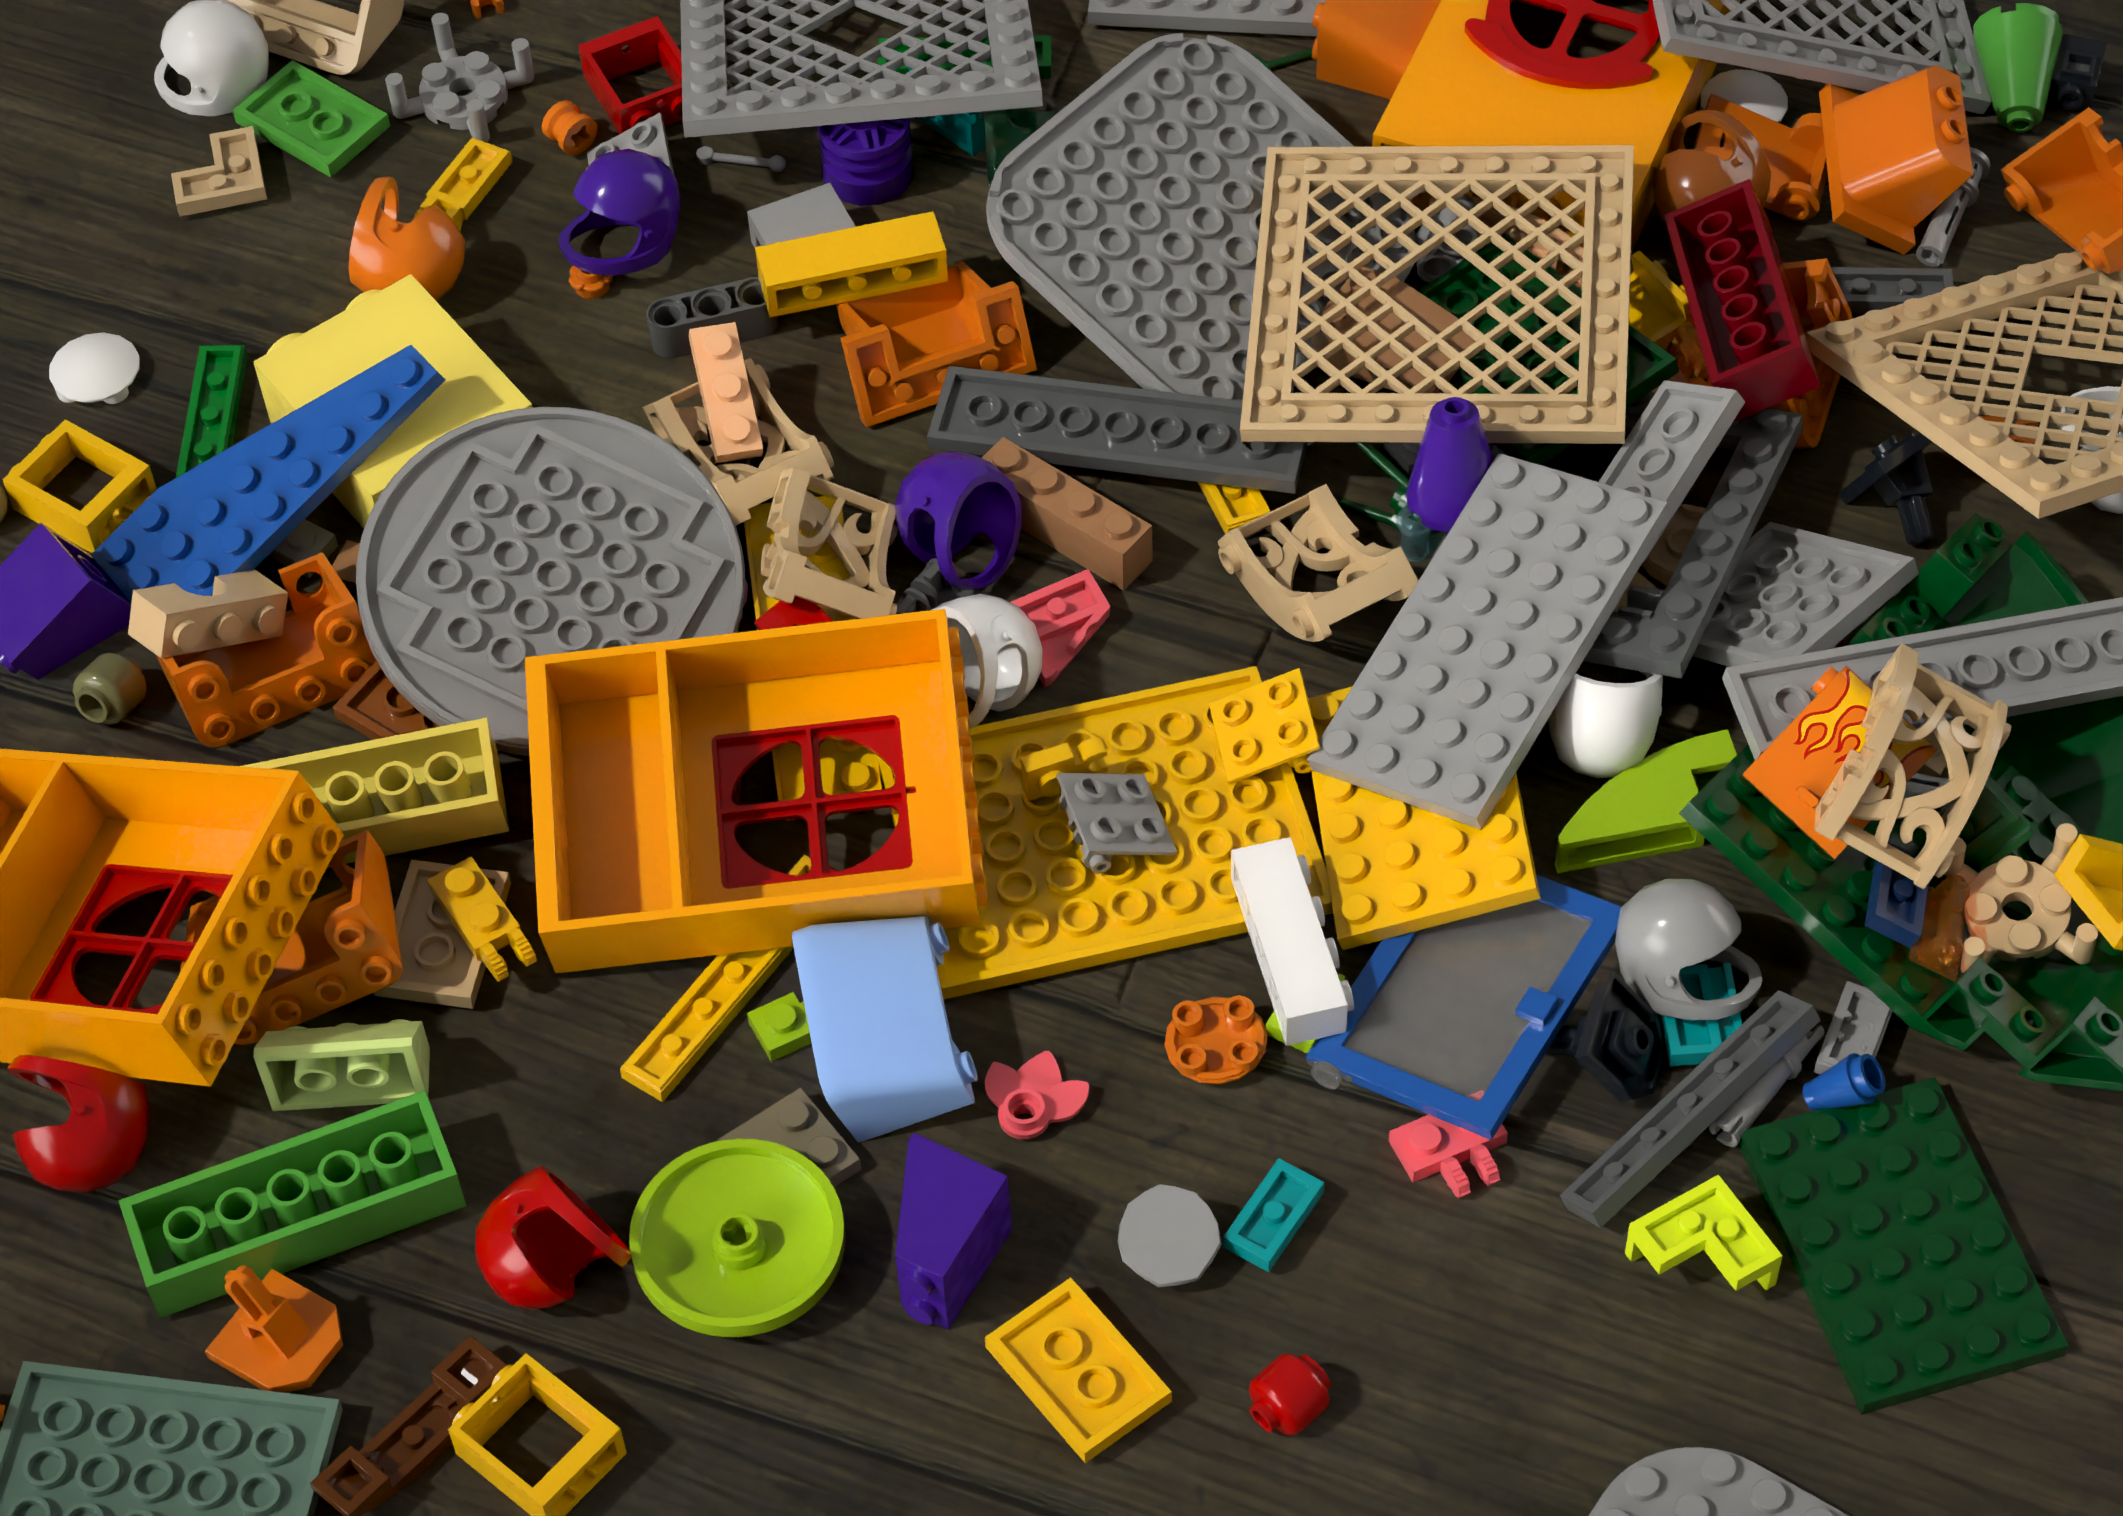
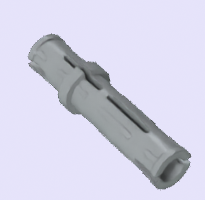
M1822 1025L1817 1026L1813 1032L1809 1031L1763 1077L1746 1090L1727 1111L1709 1125L1712 1135L1717 1134L1720 1128L1723 1129L1716 1138L1719 1142L1729 1147H1735L1739 1144L1741 1135L1746 1129L1750 1128L1784 1083L1792 1078L1795 1079L1801 1072V1062L1825 1034Z

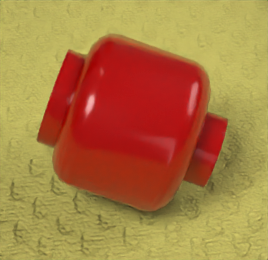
M1281 1354L1250 1382L1249 1393L1253 1405L1249 1407L1250 1414L1256 1423L1268 1433H1272L1276 1429L1287 1436L1298 1435L1328 1408L1330 1403L1328 1389L1331 1387L1330 1380L1322 1367L1310 1356L1301 1354L1298 1357L1293 1354Z

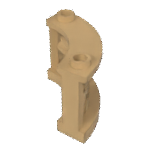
M751 358L745 359L744 363L756 418L758 415L761 420L757 419L761 440L768 443L767 452L758 468L740 463L714 466L716 461L712 444L708 446H699L697 444L700 440L709 442L707 432L709 429L704 407L675 408L674 404L700 393L698 382L643 407L656 435L680 450L710 480L729 510L735 525L752 518L748 510L749 508L774 497L782 470L797 467L827 481L834 478L830 469L834 466V462L827 446L822 441L818 443L814 435L806 434L786 416L769 391L770 382L764 369L759 364L755 365Z
M797 467L782 470L766 526L775 532L773 543L771 545L766 543L762 549L761 575L769 577L763 585L765 594L787 604H792L794 596L856 619L895 615L897 613V604L893 603L896 591L888 586L886 577L888 546H891L898 532L895 519V505L813 476L810 472ZM808 490L836 500L831 510L829 511ZM845 504L872 514L869 533L863 534L856 527V523L862 513L850 516L844 526H841L837 517ZM814 529L819 532L815 537L809 538ZM799 530L804 531L807 537L803 536ZM827 541L843 562L851 578L839 580L825 575L805 556L813 555L819 551L824 542Z
M1327 484L1229 531L1218 540L1220 547L1218 554L1225 570L1229 574L1235 573L1253 599L1279 626L1293 636L1305 641L1316 642L1331 636L1330 625L1382 599L1400 601L1409 597L1419 581L1401 546L1388 549L1374 542L1364 546L1356 539L1359 537V529L1341 509ZM1302 512L1303 515L1294 525L1291 532L1280 522ZM1266 529L1283 545V548L1270 538L1260 537L1261 551L1267 555L1258 557L1253 553L1245 539ZM1325 548L1328 553L1320 554L1317 552L1318 550ZM1299 561L1305 566L1318 571L1343 569L1337 578L1338 588L1327 592L1293 591V579Z
M1901 643L1873 682L1869 706L1861 725L1868 729L1864 735L1867 739L1860 753L1853 749L1849 751L1838 773L1816 806L1815 831L1832 841L1836 837L1914 881L1915 885L1924 889L1933 876L1940 878L1951 865L1955 854L1951 848L1977 803L1998 750L2004 745L2010 734L2011 725L2006 723L2008 704L1998 699L1992 705L1918 664L1919 653ZM1903 713L1911 717L1912 723L1918 721L1921 717L1924 719V722L1917 730H1911L1902 721ZM1947 713L1954 717V719L1948 722L1943 715ZM1963 723L1975 729L1972 735H1969L1964 730ZM1933 731L1944 753L1950 781L1933 791L1904 798L1906 791L1905 771L1899 759L1888 747L1891 742L1898 744L1914 743ZM1964 751H1968L1967 759L1965 757ZM1877 771L1885 772L1890 778L1888 799H1883V797L1886 795L1889 785L1883 788H1878L1874 785L1873 777ZM1949 803L1942 817L1934 810ZM1850 817L1862 820H1880L1875 836L1848 822L1847 819ZM1903 818L1900 825V838L1904 844L1912 841L1913 832L1917 827L1922 828L1926 832V843L1916 858L1888 844L1896 819Z

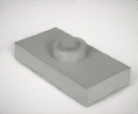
M1849 981L1846 982L1814 1069L1815 1073L1822 1074L1851 1053L1859 1055L1870 1054L1876 1059L1893 1011L1867 987Z

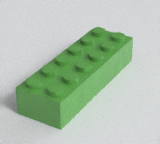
M425 1090L118 1200L146 1288L159 1318L228 1294L225 1290L226 1281L224 1277L227 1272L236 1270L241 1265L250 1267L262 1281L271 1269L283 1274L466 1206L455 1167Z

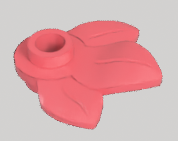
M1044 1051L1028 1060L1017 1072L1007 1065L993 1062L986 1074L985 1091L987 1097L999 1108L998 1119L1003 1131L1017 1139H1031L1041 1135L1047 1129L1049 1123L1067 1121L1077 1115L1088 1099L1089 1084L1088 1082L1078 1080L1062 1082L1060 1069L1053 1054L1050 1051ZM1020 1114H1030L1033 1116L1029 1119L1016 1118Z

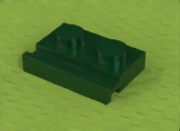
M1988 776L1977 803L1958 836L1966 843L1964 864L1978 873L2012 853L2034 836L2039 827L2034 820L2030 822L2021 813L2023 809L1990 776ZM1949 803L1937 811L1941 817ZM1917 827L1913 832L1912 841L1922 850L1927 839L1926 832L1922 828ZM1959 884L1956 885L1961 891L1964 889Z

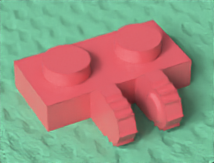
M1479 1093L1470 1098L1479 1102L1484 1093ZM1426 1115L1390 1130L1389 1143L1413 1183L1440 1172L1449 1188H1451L1452 1193L1459 1199L1471 1193L1469 1179L1459 1163L1470 1160L1479 1177L1487 1186L1500 1181L1497 1164H1495L1489 1151L1507 1144L1508 1132L1503 1124H1501L1493 1139L1489 1140L1434 1116Z

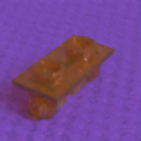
M1956 874L1949 875L1936 888L1928 886L1922 935L1911 947L1909 960L1954 982L1958 978L1960 955L1963 952L1964 904L1970 896V887L1962 876Z

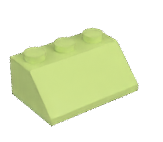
M397 1019L383 1024L358 1025L355 1023H342L336 1027L323 1028L293 1026L285 1030L266 1031L254 1047L253 1057L273 1111L388 1104L424 1090L428 1096L430 1047L422 1021L411 1022Z

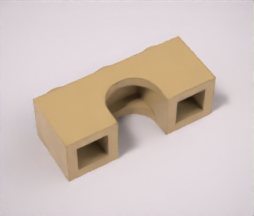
M255 569L215 576L212 596L189 593L175 583L133 590L128 635L160 658L282 636L288 592Z

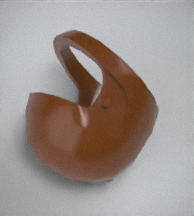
M1699 110L1683 117L1673 131L1671 138L1672 152L1663 156L1656 167L1653 177L1654 201L1658 216L1666 225L1664 215L1747 179L1751 180L1764 207L1770 191L1771 170L1765 151L1752 132L1732 115L1721 111ZM1698 122L1714 124L1721 128L1733 140L1732 156L1729 160H1723L1717 155L1701 150L1685 149L1684 134L1686 129Z

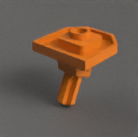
M241 1265L236 1270L227 1272L224 1277L226 1281L225 1290L239 1306V1309L205 1350L208 1359L261 1390L287 1393L311 1387L343 1347L336 1305L274 1269H271L262 1281L246 1265Z

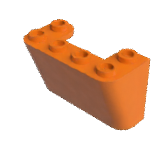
M1326 0L1325 3L1319 2L1313 16V28L1318 29L1312 49V59L1317 60L1316 79L1391 99L1441 0Z
M323 552L278 570L284 588L288 592V599L292 610L285 612L282 636L166 658H160L156 655L200 743L207 747L215 748L226 746L343 697L376 662L364 634L356 601ZM316 572L321 575L320 586L315 591L307 594L297 591V581L303 574Z
M368 830L340 842L338 850L333 855L329 865L345 887L308 902L294 933L290 936L271 976L263 987L249 1018L245 1021L234 1044L245 1045L259 1042L266 1031L285 1030L286 1028L299 1025L384 989L398 981L402 975L403 965L387 860L384 852ZM357 851L355 869L346 865L343 859L348 853ZM213 896L190 907L185 941H198L220 898ZM182 961L180 972L183 969L186 961Z

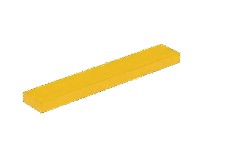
M804 854L788 874L800 876L808 873L811 868L810 857ZM794 947L717 955L620 1068L622 1079L657 1100L664 1102Z

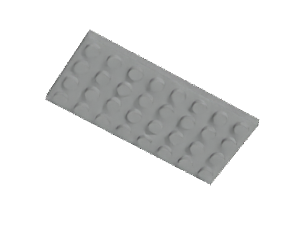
M1498 453L1319 739L1321 749L1311 752L1307 761L1312 770L1482 829L1672 513L1668 502Z

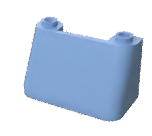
M928 916L815 924L792 933L793 947L819 1082L829 1106L858 1143L975 1103L971 1082L977 1081L976 1068L968 1051L960 1053L952 1040L936 967L944 964L943 953L950 951L945 930L940 922L933 924Z

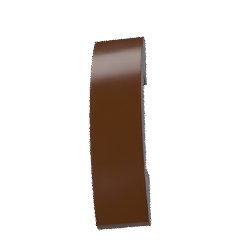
M470 1335L431 1371L433 1383L360 1451H357L350 1445L310 1482L311 1488L343 1516H361L374 1509L407 1486L453 1444L448 1429L452 1426L457 1413L465 1405L475 1403L491 1387L492 1381L498 1372L507 1365Z

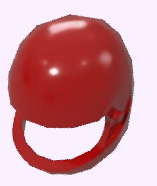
M19 1055L13 1059L7 1068L8 1072L22 1080L61 1094L66 1099L70 1108L68 1120L61 1125L31 1128L13 1134L17 1154L35 1181L58 1191L86 1193L112 1186L135 1170L147 1142L150 1107L147 1089L144 1084L124 1075L64 1060L32 1055Z
M541 1165L516 1179L491 1202L476 1227L477 1265L487 1283L497 1296L511 1305L526 1310L552 1307L573 1298L575 1293L574 1278L581 1269H585L588 1266V1263L602 1257H609L623 1268L632 1256L630 1249L613 1229L565 1182L548 1168Z

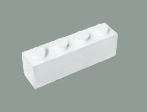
M1291 837L1231 850V880L1285 1045L1289 1046L1308 1040L1346 1033L1347 1012L1354 1010L1353 995L1348 981H1339L1335 969L1339 968L1337 947L1332 937L1327 939L1324 937L1321 926H1325L1323 906L1319 896H1310L1307 885L1311 884V876L1305 855H1296Z

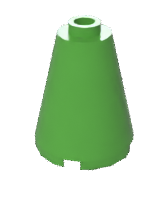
M2016 3V11L2001 13V6L1996 7L1977 19L1973 25V41L1998 123L2012 132H2026L2039 124L2043 118L2063 35L2062 24L2059 23V16L2055 11L2042 5Z

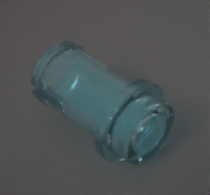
M1406 505L1397 516V527L1401 531L1399 547L1401 546L1408 561L1418 562L1424 560L1427 557V553L1430 552L1429 535L1433 529L1424 526L1422 518L1414 511L1411 514Z

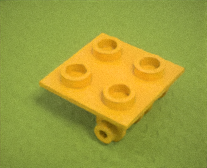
M1300 668L1209 703L1229 784L1286 762L1295 768L1297 773L1312 771L1307 759L1311 752L1319 750L1321 747Z

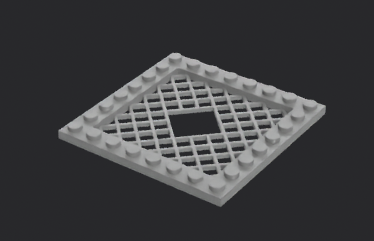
M680 0L682 113L685 138L1043 106L1042 88L1028 0H983V3L976 0H945L949 3L942 7L931 4L936 0H879L877 2L870 0H839L840 2L833 6L823 3L827 0H733L726 5L725 0ZM789 1L797 4V6L790 10L780 7ZM896 2L905 5L899 11L888 8ZM745 5L755 8L747 14L738 11V9ZM853 6L908 26L859 57L804 36ZM961 7L972 10L964 16L955 13ZM810 10L820 13L813 18L803 15ZM918 11L929 14L921 20L911 16ZM766 14L776 16L770 22L759 19ZM985 16L986 24L977 20ZM725 17L734 21L726 25ZM941 19L951 22V24L944 28L934 25ZM789 22L800 25L791 31L782 28V26ZM746 26L756 29L749 34L739 32L740 29ZM964 28L975 31L967 37L957 33ZM921 31L931 35L925 40L913 37ZM769 34L778 37L771 43L760 40ZM988 37L989 45L980 41ZM726 38L735 41L726 47ZM944 40L954 43V45L947 49L936 46ZM790 43L801 46L793 52L783 49ZM900 44L910 47V49L903 53L893 50V48ZM747 47L757 50L749 56L740 53L741 50ZM966 49L977 52V54L970 58L960 55ZM812 52L823 55L815 61L806 58ZM923 53L934 56L926 62L916 59V57ZM770 55L779 58V60L771 65L762 62L763 59ZM879 57L890 60L882 66L872 62ZM991 58L992 67L983 64V62ZM727 59L735 62V64L727 68ZM836 60L846 64L838 70L828 66ZM945 62L957 65L949 71L939 67ZM792 64L802 67V69L795 73L784 70ZM903 65L913 69L905 75L895 71ZM748 68L758 71L750 77L740 74ZM859 69L869 73L862 78L850 75ZM815 73L825 76L818 82L806 79ZM770 77L781 80L773 86L762 83ZM728 81L737 84L728 90Z
M1652 0L1662 48L1665 52L1862 91H1871L1930 66H1940L1960 76L1965 111L1984 114L1991 104L1988 87L1973 41V33L1964 0H1897L1893 5H1890L1886 0H1868L1882 11L1877 17L1860 4L1863 0H1839L1843 5L1837 9L1827 0H1779L1788 7L1782 12L1767 0H1746L1742 4L1736 0H1719L1731 10L1725 16L1708 3L1710 0ZM1811 2L1827 16L1820 20L1804 6ZM1756 6L1770 17L1771 20L1764 24L1748 10ZM1906 7L1921 21L1915 25L1901 14L1899 10ZM1851 10L1867 24L1859 28L1844 14ZM1796 14L1811 28L1804 32L1788 18ZM1737 17H1739V18L1742 19L1745 23H1743V22H1738V21H1733V20H1735ZM1890 18L1906 32L1899 36L1883 22ZM1835 21L1851 36L1844 40L1828 26ZM1779 25V26L1782 27L1785 31L1778 30V29H1773V28H1775L1776 26ZM1874 29L1889 41L1890 44L1884 48L1871 38L1868 33ZM1819 33V34L1822 35L1825 39L1817 38V37H1813V36H1815L1816 34ZM1914 38L1927 48L1929 52L1923 56L1908 44L1907 41ZM1857 41H1859V42H1860L1862 45H1864L1865 47L1857 46V45H1853V44L1856 43ZM1896 49H1898V50L1901 51L1904 55H1902V54H1897V53H1892V52H1894Z

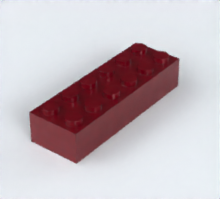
M1747 179L1664 215L1711 384L1713 387L1737 390L1745 401L1733 422L1756 415L1762 410L1821 387L1768 216L1751 180Z

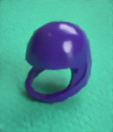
M624 149L599 155L581 173L575 186L573 195L579 204L587 208V211L572 220L559 236L561 252L569 264L582 271L597 275L614 276L633 273L657 264L669 253L677 230L681 196L675 175L671 168L659 158L644 152ZM611 225L639 227V236L635 246L627 255L619 258L598 259L586 257L576 252L570 244L575 237L596 228Z
M935 453L919 462L905 477L895 502L896 523L903 543L922 562H929L933 558L937 559L942 575L955 588L959 590H978L991 585L1005 573L1016 551L1021 531V501L1014 483L991 462L971 453ZM977 534H986L992 540L995 547L992 561L984 572L972 579L959 578L953 566L952 557L970 544Z

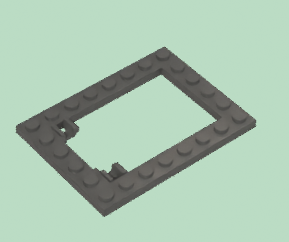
M1649 392L1626 408L1625 434H1630L1656 392ZM1765 409L1756 415L1745 417L1731 424L1717 447L1735 451L1666 589L1630 586L1627 592V607L1620 606L1618 612H1612L1584 658V662L1676 678L1683 677L1802 433L1803 414L1781 411L1779 409ZM1496 445L1491 450L1493 461L1498 453L1507 455ZM1445 533V534H1444V536H1443L1441 542L1439 543V545H1438L1436 551L1434 552L1432 558L1430 559L1429 563H1430L1431 560L1433 559L1434 555H1435L1436 552L1438 551L1439 547H1440L1441 544L1443 543V541H1444V539L1446 538V536L1448 535V533Z

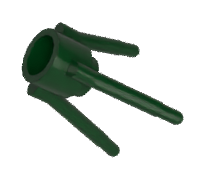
M1356 442L1368 457L1400 485L1390 501V507L1394 509V515L1347 499L1341 500V507L1389 524L1400 533H1404L1409 526L1416 531L1425 529L1426 526L1422 524V518L1414 511L1411 514L1407 508L1406 489L1410 479L1368 442Z

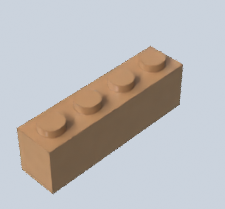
M1004 437L982 457V459L991 462L1014 483L1021 501V529L1123 591L1153 562L1151 524Z

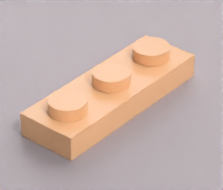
M736 323L690 329L689 341L716 463L762 456L763 445Z

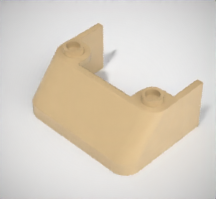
M317 0L224 1H230L252 15L264 34L269 52L337 75H347L359 72L401 19L405 0H362L359 14Z

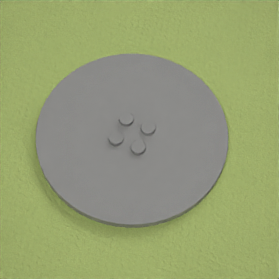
M534 407L495 413L470 421L429 443L407 461L382 491L368 517L357 557L356 587L361 622L371 651L386 677L411 705L440 727L487 717L498 751L530 756L525 657L737 633L741 623L745 597V565L742 545L729 510L710 480L680 450L652 432L618 417L569 407Z

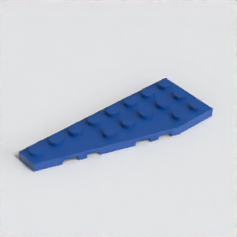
M409 345L161 486L91 556L131 603L133 590L172 583L192 594L212 596L215 576L255 569L446 379L416 348Z

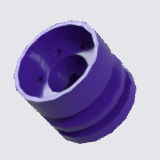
M910 118L818 126L823 181L825 184L831 183L840 200L859 206L879 205L896 199L908 189L914 177Z

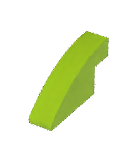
M1728 729L1693 737L1663 748L1647 756L1640 763L1625 769L1604 784L1580 807L1558 836L1555 860L1557 873L1703 847L1705 837L1679 813L1737 755Z

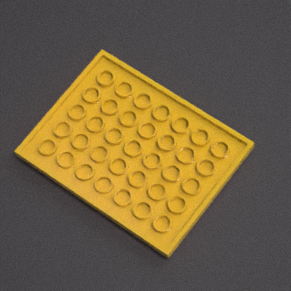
M1257 666L978 725L969 729L974 758L973 773L978 797V821L982 837L984 856L982 862L986 878L988 905L979 906L981 925L944 929L950 951L943 953L944 964L936 966L943 999L1246 933L1248 929L1231 880V850L1291 837L1296 855H1305L1311 876V884L1307 885L1310 896H1319L1324 915L1333 913L1327 870L1291 766L1286 762L1232 784L1227 782L1209 703L1262 683ZM1100 737L1107 750V756L1103 758L1107 764L1108 771L1103 774H1145L1176 848V854L1114 855L1110 861L1111 867L1109 870L1100 874L1093 873L1092 869L1086 868L1083 863L1084 855L1081 851L1083 845H1078L1074 841L1073 832H1071L1068 825L1069 818L1059 803L1061 793L1052 797L1044 796L1028 801L1022 787L1020 757L1066 742L1070 749H1074L1087 739ZM877 756L884 789H888L894 785L895 775L891 768ZM890 808L894 826L896 827L899 813L897 810Z

